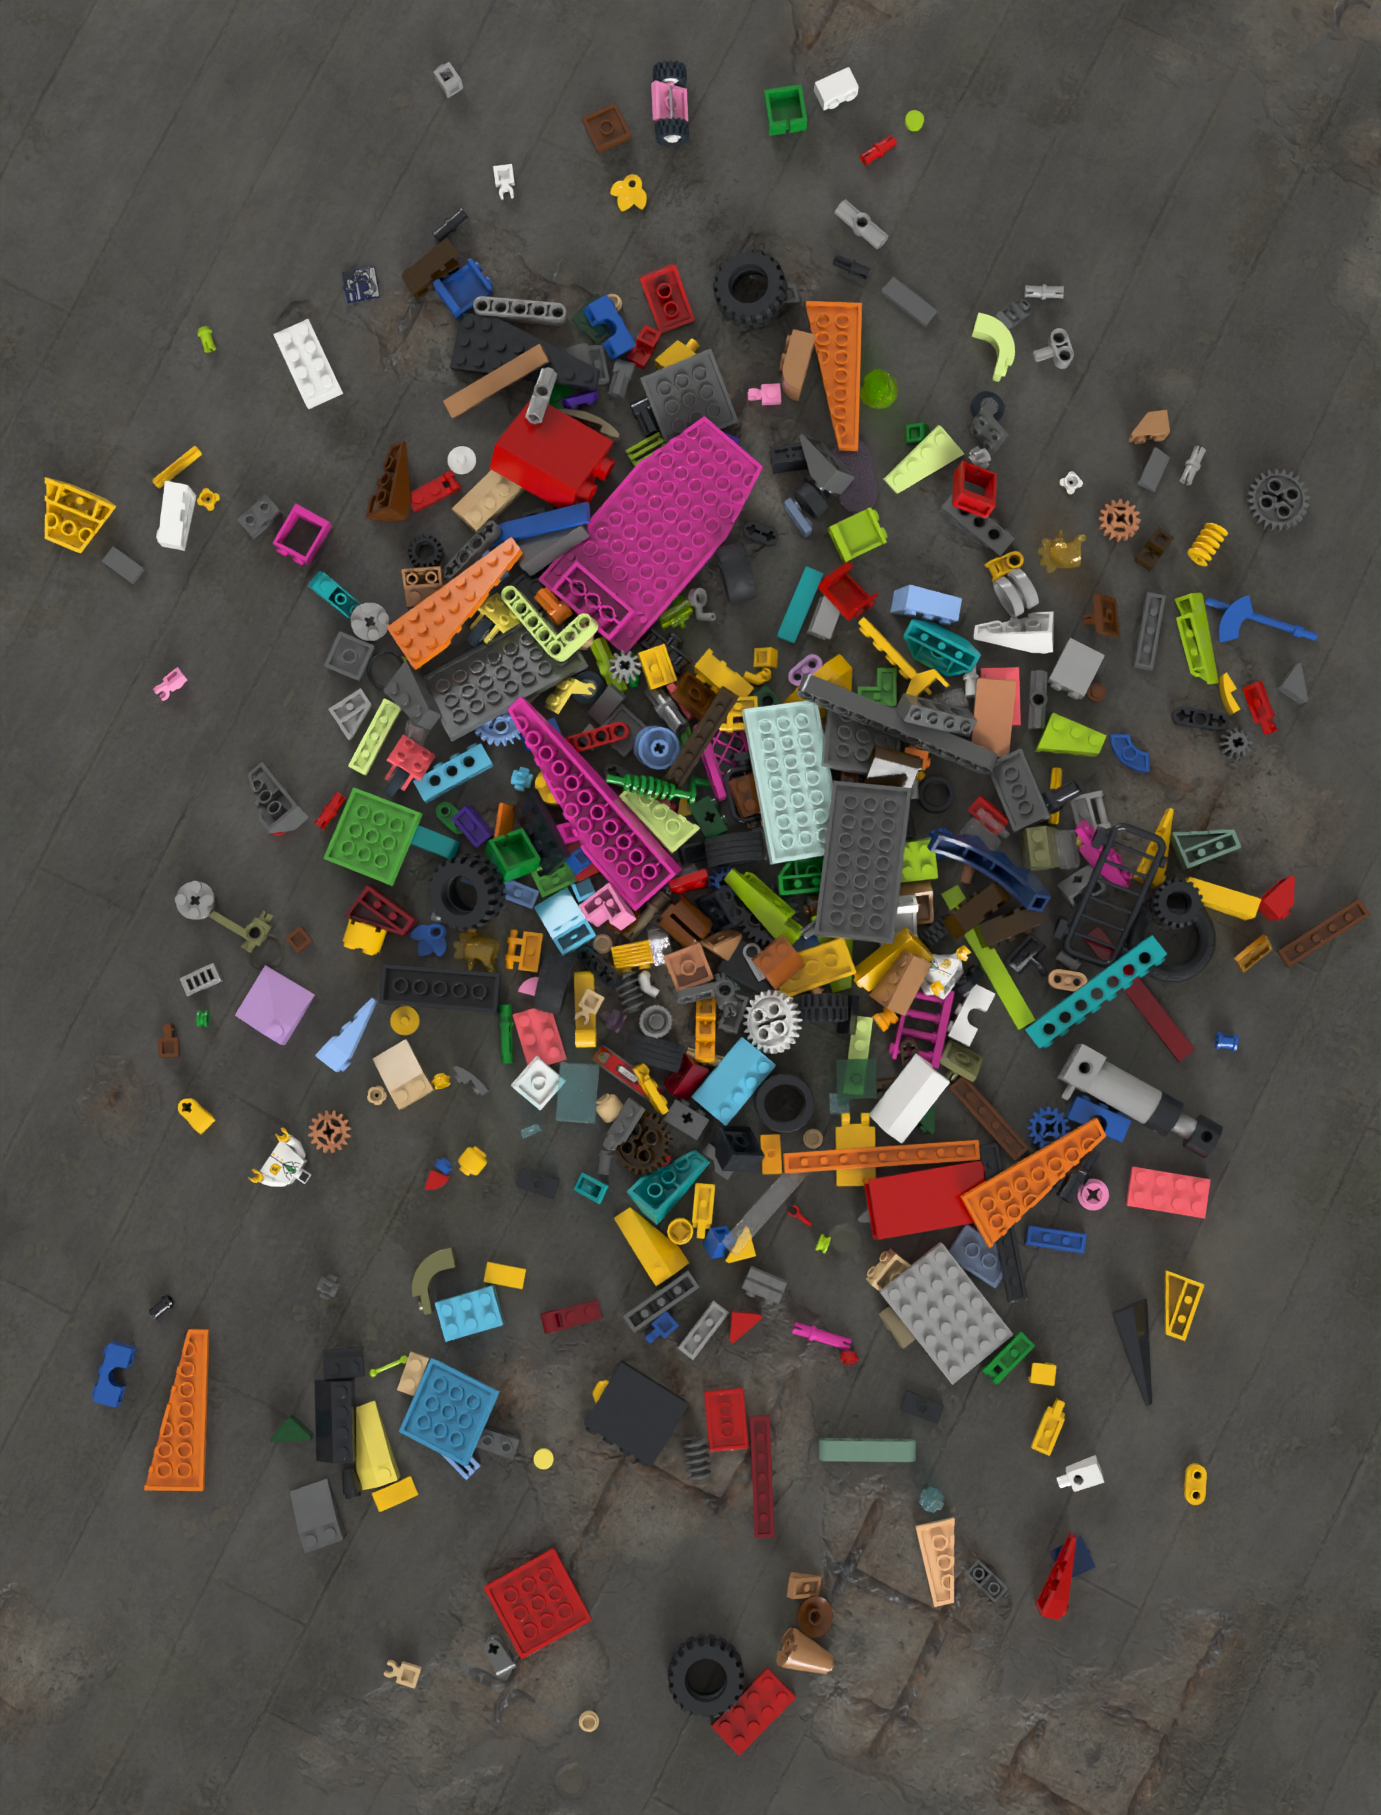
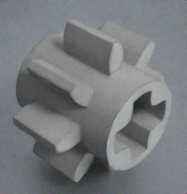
M978 446L970 450V456L967 457L968 463L984 469L988 468V462L991 461L989 452L985 448L980 450Z

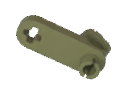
M214 910L209 917L245 938L240 947L252 953L256 945L260 947L261 943L266 940L268 932L272 927L269 923L274 916L262 910L259 918L254 917L246 928ZM255 928L260 929V936L258 938L252 937V931Z

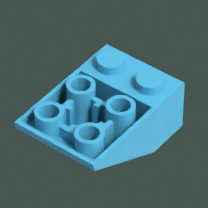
M567 887L534 906V909L563 956L568 955L597 937Z

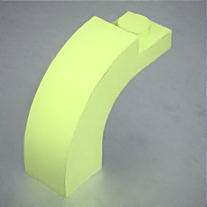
M978 313L972 337L985 340L994 347L997 354V362L992 380L999 382L1002 376L1005 377L1008 365L1011 366L1014 361V340L1010 331L1001 321L990 315Z

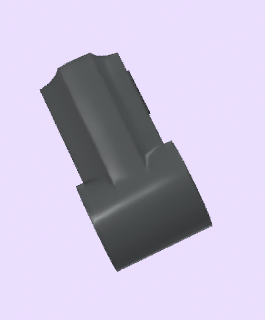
M619 358L616 359L608 395L613 398L624 399L629 380H632L636 363Z

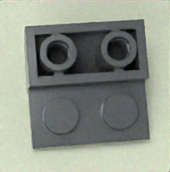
M582 343L564 350V352L600 370L598 385L610 382L603 345L588 346L587 343ZM569 386V389H580V388H577V387H570V386Z

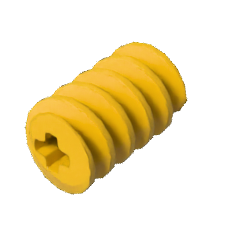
M1206 523L1204 529L1200 531V535L1197 536L1196 542L1188 550V556L1198 565L1207 566L1208 564L1205 560L1211 561L1212 559L1209 554L1214 555L1216 553L1213 547L1219 548L1218 542L1224 541L1221 535L1227 536L1228 532L1217 524Z

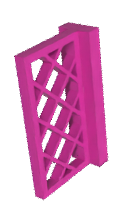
M733 717L735 723H740L739 717ZM698 724L694 725L692 731H694ZM738 730L739 735L736 734L737 731L727 733L732 736L728 745L718 740L721 733L719 731L716 738L713 737L712 739L714 741L713 744L710 742L701 756L717 802L727 798L722 777L725 773L721 772L719 768L721 762L724 761L732 765V767L738 766L736 763H731V761L724 758L727 750L730 749L735 753H740L743 749L744 751H749L743 730ZM734 737L742 742L743 746L740 751L730 746ZM715 743L726 747L722 757L714 753L713 747Z

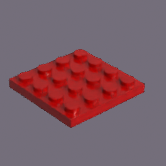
M555 1547L483 1587L521 1659L592 1620Z

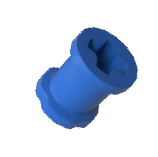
M1218 1031L1215 1036L1214 1047L1215 1049L1227 1048L1231 1049V1051H1236L1239 1037L1237 1034L1232 1036Z

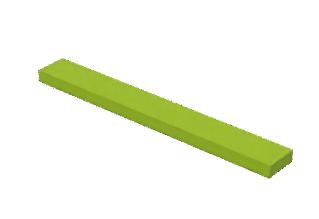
M958 885L941 894L949 911L954 907L958 910V904L966 899ZM971 929L964 937L984 969L986 976L1017 1030L1035 1021L994 948L990 950L989 947L982 949L974 929Z

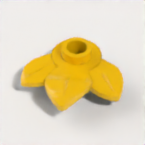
M635 174L628 175L624 181H617L610 191L611 195L618 197V206L621 212L628 210L633 204L641 210L646 205L647 195L642 189L640 177ZM630 181L636 182L635 187L629 186Z

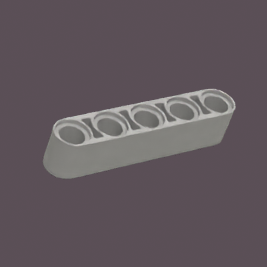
M485 296L477 297L473 302L476 315L495 317L505 322L562 326L567 321L566 308L561 303ZM481 305L487 306L484 311L478 310ZM499 307L506 308L504 312L497 311ZM522 308L525 310L522 314L516 313L518 309ZM538 310H542L544 312L540 316L535 315V312ZM556 312L563 313L561 317L553 316Z

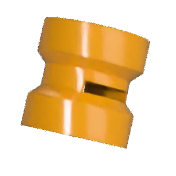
M883 1008V1013H876L872 1016L883 1032L889 1028L890 1023L896 1024L899 1021L894 1011Z

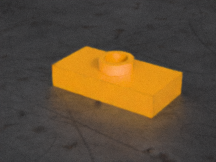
M780 1134L760 1135L761 1149L765 1155L762 1160V1174H782Z

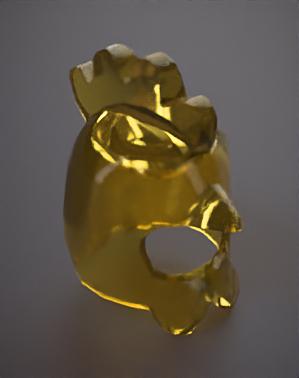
M1060 530L1057 537L1053 540L1048 538L1042 539L1044 547L1039 548L1037 551L1039 555H1043V558L1040 559L1041 566L1047 565L1046 570L1048 573L1054 572L1056 568L1071 569L1080 567L1081 543L1087 539L1086 535L1080 534L1073 541L1065 542L1063 531Z
M475 929L468 930V933L461 932L459 934L461 941L453 943L454 948L457 949L454 957L460 960L464 959L467 962L468 971L472 969L475 963L480 962L484 964L486 971L495 973L496 969L493 966L499 953V941L486 935L477 934Z

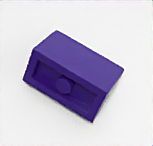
M465 806L452 818L476 848H479L489 838L494 837L495 832L472 806Z

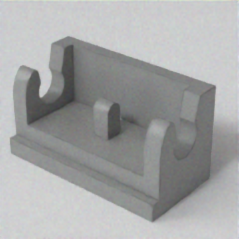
M825 595L819 598L806 634L822 640H830L840 612Z

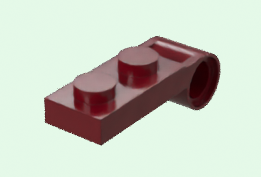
M597 1299L540 1314L545 1334L602 1319Z

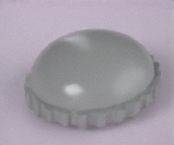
M660 1005L649 1006L639 1018L642 1032L650 1037L659 1038L663 1037V1035L665 1036L673 1025L672 1015H670L667 1008Z

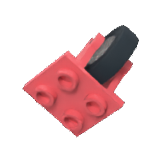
M403 734L387 759L393 766L384 778L389 782L384 793L393 797L398 789L405 791L413 777L420 781L436 755ZM410 773V776L408 777V779H405V777L407 776V774Z

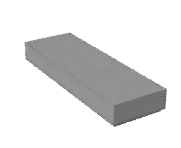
M713 1300L677 1348L694 1360L729 1312Z

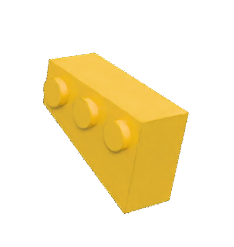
M710 648L694 666L695 677L703 684L706 682L711 686L710 690L716 695L722 686L739 697L750 696L754 692V687L737 672H733L728 668L726 662L712 655L713 651Z
M1165 1270L1164 1333L1185 1341L1204 1284Z

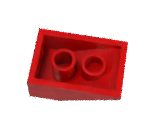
M674 263L638 277L659 332L664 333L695 321Z

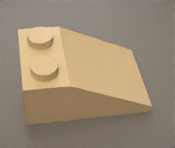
M407 1039L373 1058L398 1109H403L436 1090Z

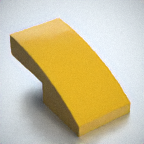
M1226 672L1219 677V691L1225 710L1231 716L1239 711L1240 708L1231 695L1237 688Z
M408 1476L371 1494L378 1511L381 1512L417 1496L418 1492L411 1476Z

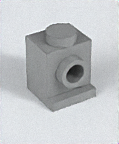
M450 62L441 64L434 71L435 79L447 98L463 89L462 80Z

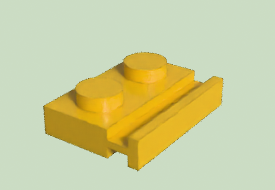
M665 644L637 653L650 690L677 681Z

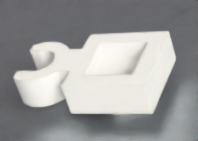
M512 164L493 166L496 188L501 187L499 190L500 199L504 200L503 194L505 192L510 193L511 199L514 198L513 189L510 187L515 185Z

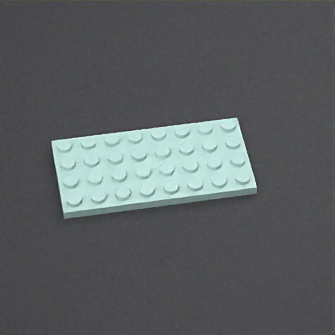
M800 701L743 709L742 716L770 864L824 856L833 781L830 768L821 766L824 734L818 705L809 701Z

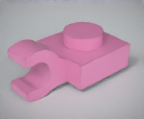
M780 383L761 384V390L755 388L748 389V400L750 401L761 400L762 405L781 404Z
M177 667L163 678V683L155 686L153 690L156 694L164 691L160 695L161 700L164 701L169 697L170 690L173 692L181 688L187 681V678Z

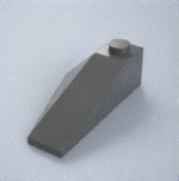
M263 762L247 774L251 791L254 793V803L258 809L259 821L270 834L293 831L309 818Z

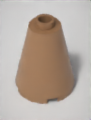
M789 1628L785 1632L780 1642L783 1644L782 1651L778 1650L776 1661L778 1666L827 1674L832 1671L835 1661L831 1653L797 1628Z

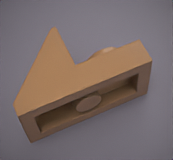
M791 1572L787 1597L801 1599L819 1596L822 1577Z

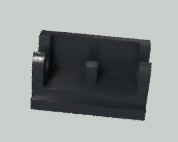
M801 442L770 447L773 474L809 469Z

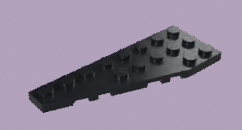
M461 313L450 364L451 370L487 375L536 345L541 344L550 362L520 380L537 382L541 369L549 367L557 373L555 385L597 390L600 376L598 368L499 318Z

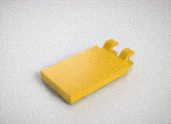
M841 1113V1127H835L836 1150L875 1147V1126H869V1113H860L861 1124H850V1113ZM876 1167L836 1170V1186H864L863 1180L876 1178Z

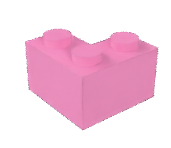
M611 883L606 884L579 905L586 920L597 927L609 920L612 925L623 930L636 920L628 903Z

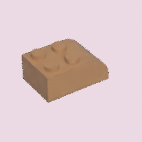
M793 329L792 335L787 336L779 371H782L781 387L783 392L790 399L799 401L813 351L815 335Z

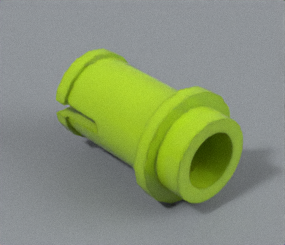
M209 326L199 328L197 333L198 337L201 338L204 352L206 353L216 350L211 335L212 330L209 329Z

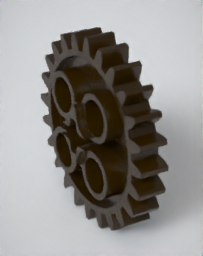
M644 1111L636 1124L640 1128L639 1133L635 1132L634 1127L626 1142L616 1147L617 1150L613 1153V1155L620 1156L617 1162L623 1161L622 1168L628 1167V1172L635 1170V1174H641L642 1172L645 1175L648 1172L654 1173L655 1168L661 1169V1163H667L664 1157L671 1156L667 1150L673 1148V1146L668 1144L673 1138L668 1137V1134L672 1131L665 1130L668 1123L661 1124L662 1117L656 1118V1113L650 1114L649 1111ZM653 1133L656 1134V1141H655V1142H653V1140H652V1134H653ZM629 1143L633 1147L631 1152L628 1150ZM646 1151L649 1153L648 1160L644 1156Z

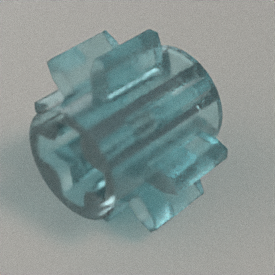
M929 1486L927 1491L923 1489L920 1496L922 1498L919 1503L925 1511L935 1513L937 1509L941 1510L944 1505L942 1501L945 1496L942 1495L939 1489Z

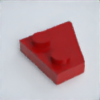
M706 869L668 881L671 894H682L684 892L709 888Z

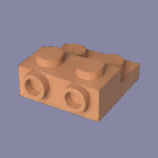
M700 943L663 956L677 992L697 985L711 983L710 980L714 979Z

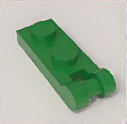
M1020 1331L983 1367L982 1371L986 1375L988 1374L992 1378V1382L997 1385L1035 1345ZM997 1365L1002 1368L1000 1372L994 1369Z

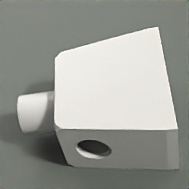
M1096 1455L1067 1466V1474L1057 1477L1060 1489L1072 1486L1074 1492L1104 1483V1475Z

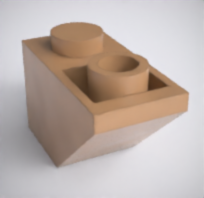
M1167 410L1148 412L1131 433L1128 442L1141 444L1146 442V440L1153 439L1154 442L1165 440L1170 433Z

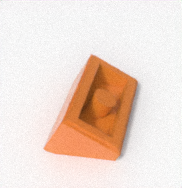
M504 803L499 804L494 838L501 835L506 837L507 833L512 832L515 816L514 806Z

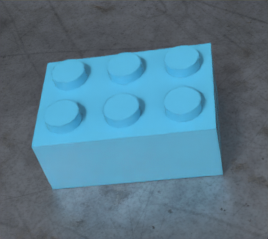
M495 1285L439 1300L435 1303L445 1342L495 1328L505 1323Z

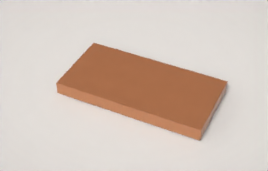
M977 678L973 713L977 722L971 733V742L995 752L997 757H1003L1009 754L1017 681Z

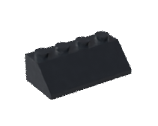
M355 1378L315 1380L317 1461L327 1463H353L356 1460Z

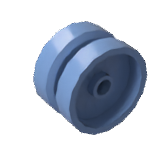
M655 725L647 726L640 730L634 737L632 745L633 754L637 761L646 767L657 770L666 769L671 766L680 751L679 740L676 735L667 728Z

